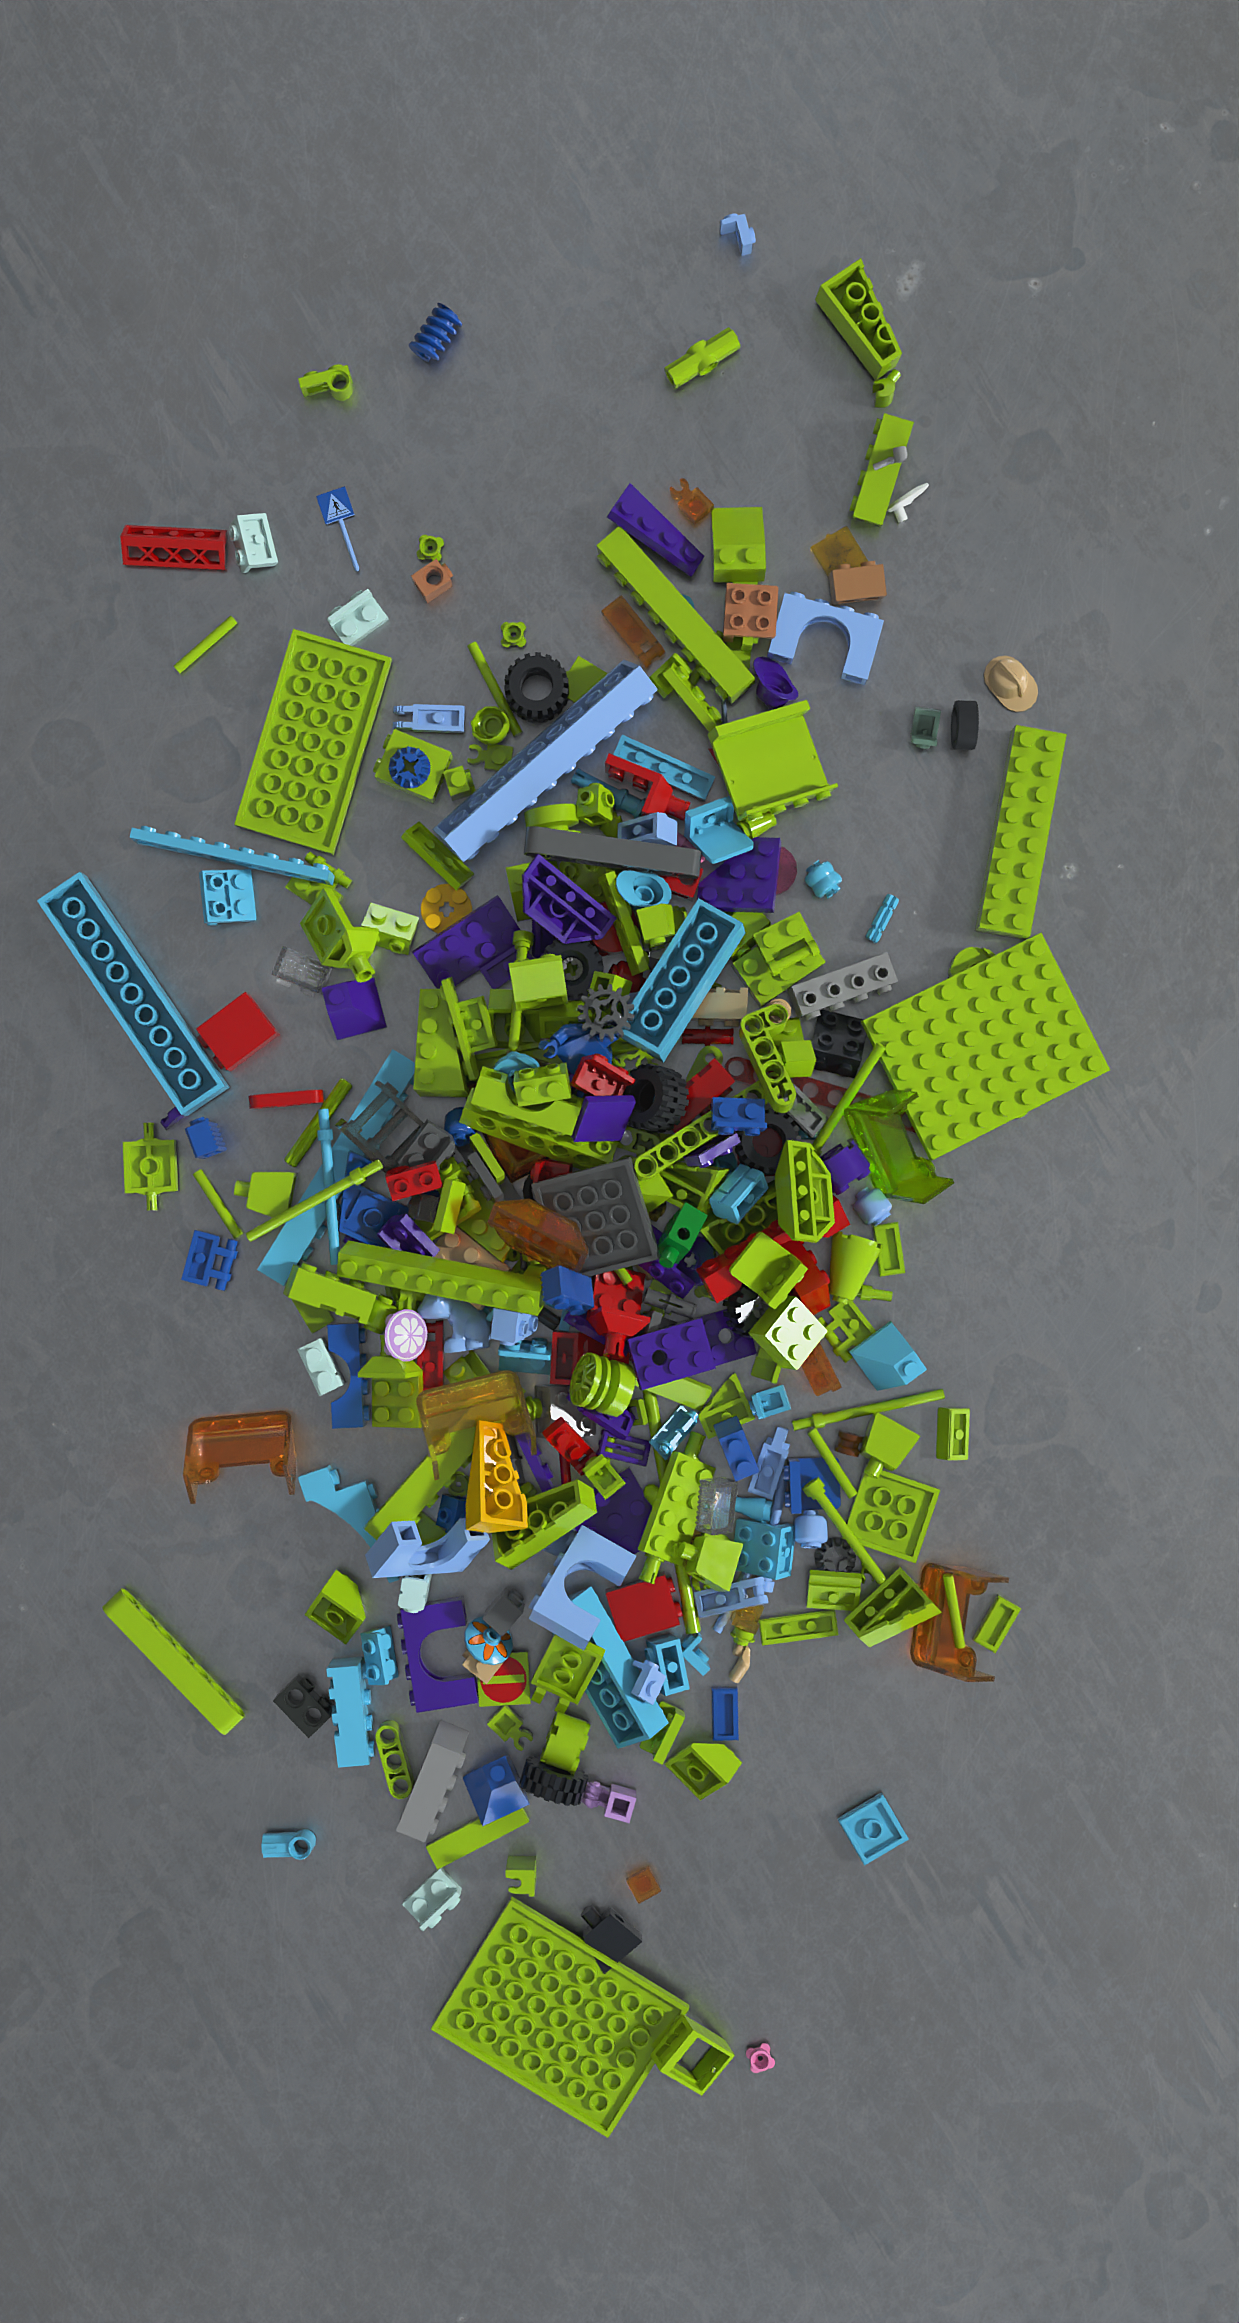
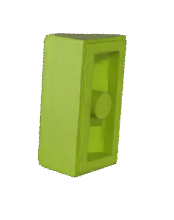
M938 1408L937 1459L968 1460L970 1408Z

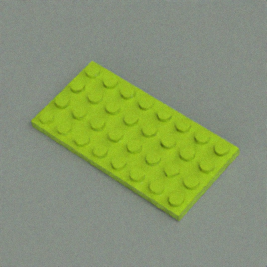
M293 629L234 823L236 827L334 855L390 670L391 657Z

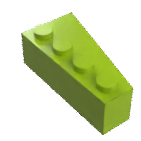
M576 1479L527 1498L528 1528L492 1533L495 1561L513 1570L596 1514L594 1489Z

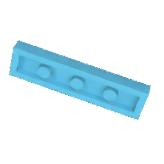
M625 735L621 736L613 753L617 757L662 774L671 787L704 802L715 780V776Z

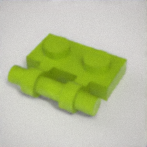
M308 852L304 858L306 862L312 866L314 863L326 865L329 867L328 870L335 875L333 886L292 877L285 888L311 906L323 888H332L338 901H340L343 896L335 889L339 884L347 889L352 880L345 876V872L338 868L336 870L326 863V859L319 855L317 857L313 853Z
M848 1300L847 1304L839 1302L827 1311L834 1319L827 1324L822 1316L817 1319L828 1331L824 1337L834 1348L832 1351L836 1356H840L845 1363L853 1358L848 1348L852 1345L856 1347L876 1332L851 1300ZM837 1327H840L848 1337L843 1342L833 1332Z

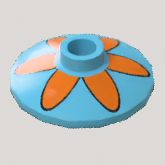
M483 1617L475 1618L468 1624L464 1632V1642L468 1651L476 1660L483 1664H501L512 1652L513 1640L509 1630L501 1636L483 1620Z

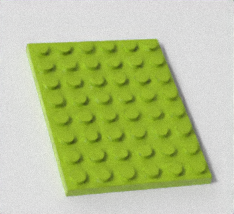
M1042 933L861 1021L873 1048L877 1042L886 1047L879 1060L930 1161L1110 1071Z
M511 1896L432 2024L431 2030L609 2138L655 2064L650 2054L683 2014L686 2015L689 2010V2004L624 1964L615 1962L586 1944L580 1937ZM595 1958L612 1968L604 1974Z

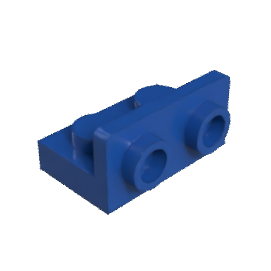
M713 1097L711 1099V1130H718V1134L732 1135L734 1131H744V1135L758 1136L760 1132L767 1129V1123H765V1099Z

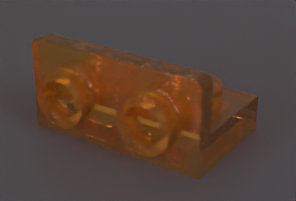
M819 1342L801 1365L816 1396H820L830 1390L834 1392L842 1388Z

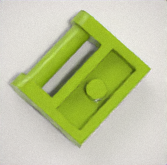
M800 911L753 934V938L773 976L780 974V970L810 955L814 957L820 954L818 945L813 939ZM804 939L807 946L777 961L774 960L773 954Z

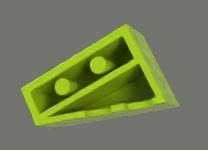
M661 903L636 910V919L643 949L649 948L650 952L664 949V945L672 941L686 919V908L673 906L672 909V905Z
M900 1567L844 1619V1622L870 1648L942 1612Z

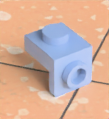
M729 214L720 220V235L735 232L741 256L751 254L752 244L756 242L753 227H748L745 214Z
M634 1660L632 1665L639 1669L641 1673L631 1693L644 1702L653 1705L667 1676L659 1672V1666L649 1660H645L644 1663Z

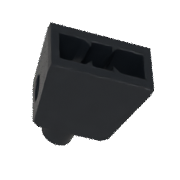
M593 1905L588 1906L581 1913V1917L589 1925L583 1930L584 1942L617 1963L642 1943V1934L611 1907L602 1915L599 1914ZM595 1958L604 1974L612 1968Z

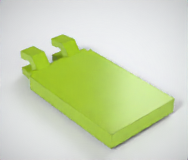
M554 1634L532 1677L531 1684L536 1687L531 1700L540 1704L546 1691L559 1696L554 1710L556 1712L565 1713L570 1702L578 1705L606 1649L588 1642L583 1651Z

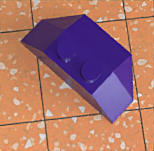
M540 854L534 857L522 874L523 912L562 944L602 939L617 919Z

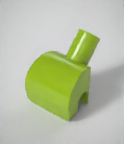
M893 369L886 378L873 381L872 392L875 393V407L885 408L892 403L895 383L901 376L898 370Z

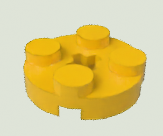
M440 884L429 889L421 903L422 919L427 927L436 934H439L473 911L472 903L466 892L460 888L456 891L450 884ZM444 903H449V906L454 908V912H450L449 917H444V913L439 911L440 907H444Z

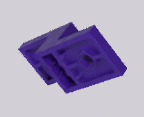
M727 1308L695 1317L692 1320L688 1319L671 1324L667 1328L626 1339L640 1390L716 1369L718 1365L755 1355L757 1351L753 1339L741 1337L740 1334H735L731 1331L734 1327H728L726 1321L729 1318L723 1316V1311H727ZM724 1328L728 1329L731 1333L730 1341L725 1344L719 1340V1332ZM656 1350H661L665 1354V1361L661 1365H656L652 1360V1355Z

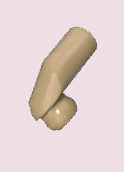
M735 1644L732 1653L738 1656V1661L728 1676L735 1683H739L749 1669L751 1652L749 1646Z

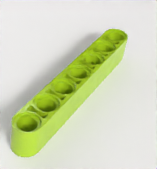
M775 1071L767 1075L771 1079L779 1077ZM759 1080L732 1097L747 1098L748 1093H754L758 1099H765V1105L769 1103ZM711 1111L639 1156L633 1162L637 1179L640 1181L651 1179L687 1154L718 1136V1130L708 1132L704 1128V1121H711ZM683 1134H689L693 1137V1146H687L683 1143ZM661 1148H668L672 1151L673 1157L671 1160H665L661 1157ZM639 1162H647L651 1167V1172L649 1174L641 1173L638 1169Z
M121 1588L103 1605L102 1609L105 1614L220 1733L227 1735L245 1717L243 1710L127 1590Z

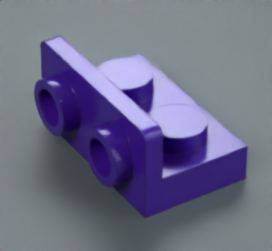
M407 1214L391 1216L377 1233V1236L390 1249L435 1257L440 1251Z

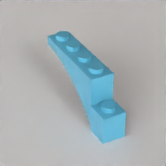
M331 1465L301 1474L298 1477L306 1502L314 1501L336 1513L363 1537L370 1548L377 1540L365 1531L363 1527L379 1510L375 1501L378 1498L374 1483L369 1484L368 1479L338 1488L340 1478L337 1470H332ZM401 1576L387 1577V1580L391 1583L399 1580Z

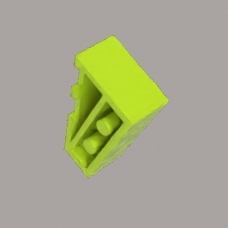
M684 1162L672 1164L660 1172L661 1177L673 1195L667 1202L679 1208L686 1202L709 1216L712 1212L709 1199L714 1191L724 1183L730 1169L713 1166L699 1168V1166H687Z
M302 1262L300 1267L293 1264L283 1292L285 1296L317 1308L335 1312V1314L342 1317L345 1315L357 1319L359 1323L367 1324L377 1295L366 1289L364 1282L354 1279L346 1282L340 1280L337 1273L326 1270V1273L322 1274L316 1272L317 1267Z

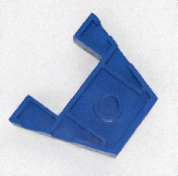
M349 1150L345 1177L350 1175V1171L358 1167L363 1168L372 1163V1161ZM354 1184L342 1192L338 1231L366 1244L388 1248L377 1236V1233L389 1218L395 1215L407 1214L414 1221L433 1200L435 1201L439 1197L440 1193L438 1190H431L411 1196L408 1204L404 1205L400 1202L392 1201L391 1198L361 1184Z

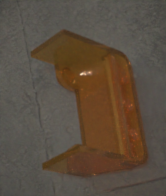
M272 1411L194 1420L188 1427L183 1478L190 1504H196L198 1485L209 1484L215 1481L219 1476L220 1468L270 1463L272 1474L286 1478L289 1495H294L296 1455L291 1415L286 1411Z
M941 1563L926 1564L922 1570L920 1588L942 1613L914 1626L910 1650L913 1663L919 1667L964 1682H994L995 1676L975 1670L977 1658L975 1651L971 1647L965 1645L961 1649L955 1648L943 1574L950 1573L954 1577L963 1635L965 1633L970 1594L982 1595L987 1589L988 1582L1009 1583V1577L974 1568Z

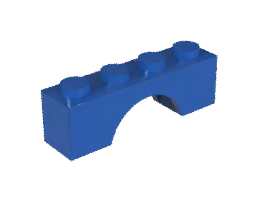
M359 1322L327 1325L328 1350L342 1357L350 1370V1384L347 1391L341 1398L331 1403L332 1429L364 1427L366 1421H370V1406L365 1405V1395H369L368 1379L358 1378V1372L368 1362L367 1354H363L362 1343H366V1328H361V1323Z

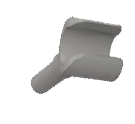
M907 447L893 448L894 457H889L873 464L874 470L876 471L889 464L905 462L908 459Z

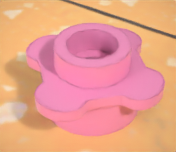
M762 2043L760 2047H750L746 2050V2057L750 2059V2069L752 2072L759 2073L774 2067L775 2060L770 2055L769 2044Z

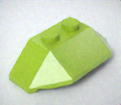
M787 1140L775 1173L778 1225L792 1240L817 1243L835 1223L831 1174L821 1158L814 1152L815 1149L811 1143Z

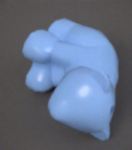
M430 1294L425 1295L417 1309L418 1314L423 1319H448L453 1328L452 1337L445 1340L444 1353L490 1347L491 1324L486 1319L487 1314L483 1310L476 1309L469 1302Z

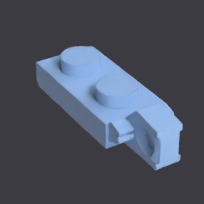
M777 1427L774 1438L768 1437L766 1442H764L757 1462L760 1472L753 1474L748 1492L773 1500L783 1466H785L789 1454L790 1444L785 1443L789 1429Z

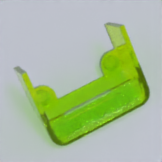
M892 1089L855 1102L845 1108L844 1117L853 1139L871 1164L869 1167L871 1171L869 1177L874 1188H879L886 1198L925 1204L954 1184L951 1178L936 1176L935 1166L929 1159L916 1156L900 1115L907 1111V1104L919 1097L917 1092Z

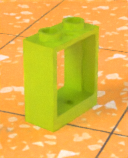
M683 2014L650 2056L660 2072L702 2096L735 2054L725 2039ZM700 2038L710 2044L712 2048L691 2072L677 2064V2062L694 2041Z

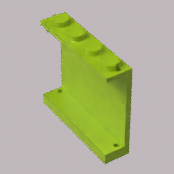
M807 700L715 726L708 733L739 821L748 819L749 822H753L763 818V814L767 812L776 815L784 812L786 807L790 805L798 808L808 804V800L816 798L817 801L827 799L832 796L830 792L838 787L837 783L828 784L803 715L810 710Z

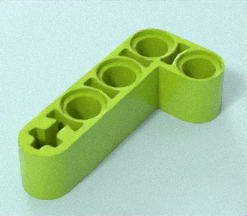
M773 1004L744 1016L740 1024L739 1037L771 1107L778 1113H787L793 1107L796 1091L771 1037L780 1034L785 1029L788 1011L782 1005ZM778 1016L782 1022L773 1023L769 1017ZM747 1025H754L758 1031L751 1033L745 1027ZM757 1048H764L768 1051V1054L761 1056L755 1050ZM775 1071L779 1077L771 1079L766 1075V1072Z

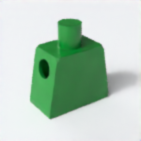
M685 1202L667 1222L657 1244L661 1255L659 1263L662 1266L672 1268L674 1264H678L690 1251L708 1216L707 1214Z

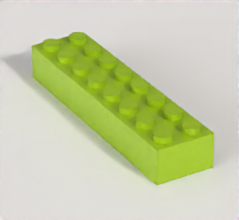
M1015 725L1011 730L975 925L976 932L1026 940L1031 935L1067 734Z

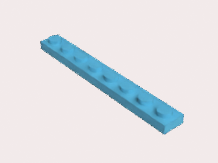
M141 826V829H131L129 838L137 844L333 886L335 875L328 870V866L323 864L303 865L304 861L296 858H289L288 861L280 860L278 855L264 852L263 856L254 854V850L245 847H239L238 851L229 849L230 845L221 842H215L214 845L206 844L204 839L191 836L190 840L180 838L181 835L175 832L166 831L165 835L156 833V829L147 826Z

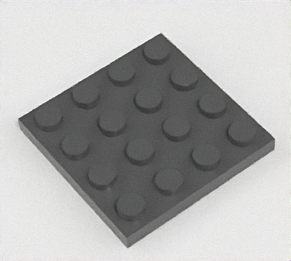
M631 1157L531 1184L556 1266L566 1267L569 1270L589 1277L660 1258L661 1255Z

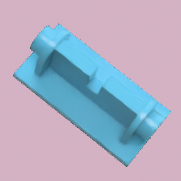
M679 1405L650 1439L649 1443L667 1460L698 1423V1414L693 1410L688 1412L682 1405Z

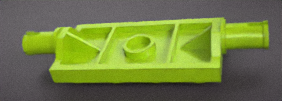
M690 1431L684 1453L673 1451L670 1456L638 1550L645 1552L644 1556H646L642 1572L638 1578L640 1580L655 1584L661 1562L664 1563V1561L682 1567L684 1558L677 1555L678 1548L682 1542L689 1544L691 1542L716 1468L700 1462L698 1458L703 1442L706 1439V1436Z

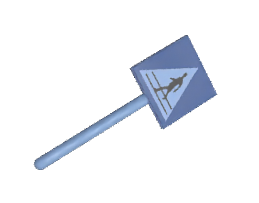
M345 486L317 495L316 498L325 524L338 521L354 570L356 572L359 571V566L343 519L355 515Z

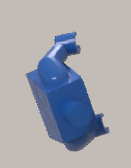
M582 1023L565 1024L550 1037V1041H541L539 1049L545 1050L549 1046L548 1051L543 1056L553 1058L557 1054L561 1061L567 1064L569 1071L575 1074L581 1058L595 1053L605 1056L608 1059V1063L612 1064V1048L610 1044L617 1041L619 1036L615 1034L613 1042L609 1040L608 1036H605L603 1042H600L599 1035L597 1034L592 1039L589 1037L591 1030L582 1031ZM578 1090L576 1096L582 1098L585 1093Z

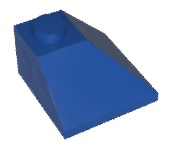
M503 1756L462 1777L482 1826L530 1805L524 1789L519 1785L520 1779L510 1756Z

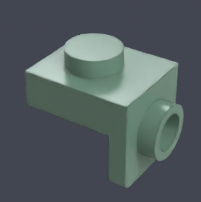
M915 706L910 739L911 743H914L916 747L928 749L930 746H937L941 710Z

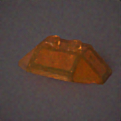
M531 1199L496 1201L492 1207L487 1223L494 1227L497 1234L509 1247L550 1269L562 1266L569 1268V1270L581 1271L589 1249L577 1223Z

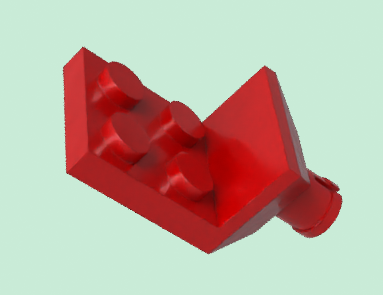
M610 753L608 754L605 761V773L609 774L608 777L620 783L623 780L633 783L632 787L642 792H646L647 789L650 790L643 806L641 817L659 812L684 821L685 812L689 810L691 802L675 797L672 787L662 774Z
M626 1269L633 1279L626 1285L622 1283L614 1270L593 1275L594 1308L587 1311L586 1319L599 1336L605 1337L603 1356L607 1358L611 1354L612 1359H623L626 1339L633 1337L650 1323L651 1317L640 1315L645 1273Z

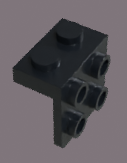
M820 1010L821 1015L817 1017L812 1039V1047L816 1057L814 1069L838 1074L842 1077L855 1078L862 1061L866 1032L861 1024V1021L864 1019L828 1010Z

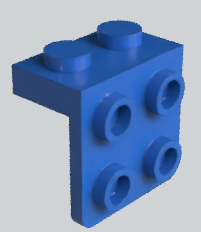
M822 1457L787 1458V1466H783L784 1481H788V1492H784L785 1507H789L791 1514H802V1510H823L816 1499L813 1500L811 1497H807L802 1490L808 1482L816 1477H819L824 1483V1494L835 1509L841 1506L840 1484Z

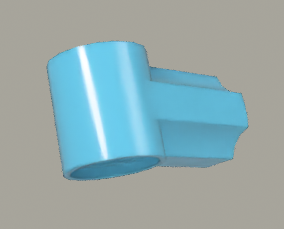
M302 1829L298 1832L264 1833L261 1843L263 1858L293 1857L298 1860L305 1859L316 1845V1837L308 1829ZM297 1840L305 1841L307 1843L308 1848H300L297 1844Z

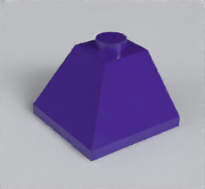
M371 978L366 982L346 981L321 988L327 1013L337 1040L387 1028L375 978Z

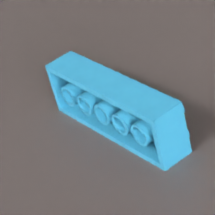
M698 898L631 1003L634 1004V1010L629 1013L634 1015V1020L627 1021L631 1028L630 1030L622 1029L624 1035L621 1039L664 1063L745 935L743 923Z
M588 1587L568 1595V1598L576 1606L601 1619L589 1642L606 1650L585 1692L614 1744L619 1749L652 1738L669 1722L656 1700L651 1705L631 1693L640 1675V1671L632 1665L634 1661L599 1601L597 1594L592 1587Z

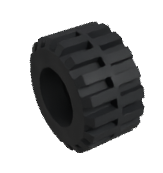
M535 652V656H530V653L524 654L525 658L522 660L517 658L515 665H510L508 668V675H505L504 690L507 702L511 710L516 712L521 719L525 717L528 722L532 723L533 720H538V723H542L546 718L550 721L556 713L559 715L562 712V707L566 706L568 701L569 683L564 667H561L557 659L555 661L552 660V656L548 654L545 657L541 656V652ZM535 675L546 677L552 684L551 693L542 700H531L525 697L522 693V685L529 677Z
M646 1063V1065H638L637 1069L633 1068L630 1071V1076L635 1079L633 1085L626 1086L623 1095H633L636 1100L628 1121L629 1125L660 1133L674 1129V1124L678 1125L681 1122L680 1117L685 1116V1106H688L689 1100H687L689 1091L685 1088L687 1085L685 1079H681L682 1075L673 1069Z
M771 1108L765 1110L767 1128L774 1129L782 1138V1149L773 1157H764L757 1153L752 1143L753 1136L744 1135V1131H736L740 1143L735 1145V1153L738 1154L740 1163L751 1169L754 1168L762 1171L766 1176L775 1174L785 1142L787 1140L801 1142V1136L798 1133L799 1128L797 1125H794V1120L791 1117L785 1116V1113H778Z

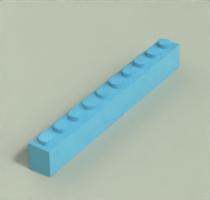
M393 1049L332 1147L334 1183L345 1178L349 1150L364 1157L367 1156L370 1150L372 1152L376 1150L381 1142V1138L378 1136L383 1128L388 1130L395 1119L392 1115L397 1106L399 1108L403 1106L408 1098L405 1092L410 1084L414 1086L415 1062ZM323 1165L320 1166L298 1204L324 1190ZM343 1191L335 1195L337 1212L341 1207V1204L338 1202L342 1197ZM323 1201L286 1222L257 1270L279 1284L286 1286L293 1264L299 1266L302 1260L306 1262L314 1251L311 1245L316 1238L320 1240L327 1230V1226L324 1225L327 1221L326 1202Z

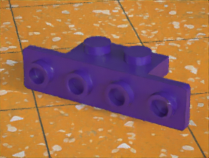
M652 1225L658 1244L662 1232ZM659 1259L637 1264L681 1299H684L695 1285L693 1280L676 1268L677 1264H674L672 1268H666L659 1263Z

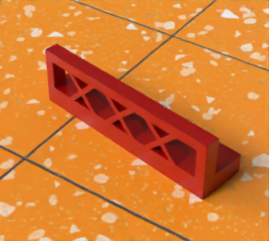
M125 525L120 535L123 565L226 569L225 546L228 540L227 530ZM128 546H137L144 554L141 557H129ZM156 547L164 548L170 555L166 559L158 558L152 551ZM181 549H189L196 556L191 560H185L178 552ZM207 550H218L219 561H210L203 554Z

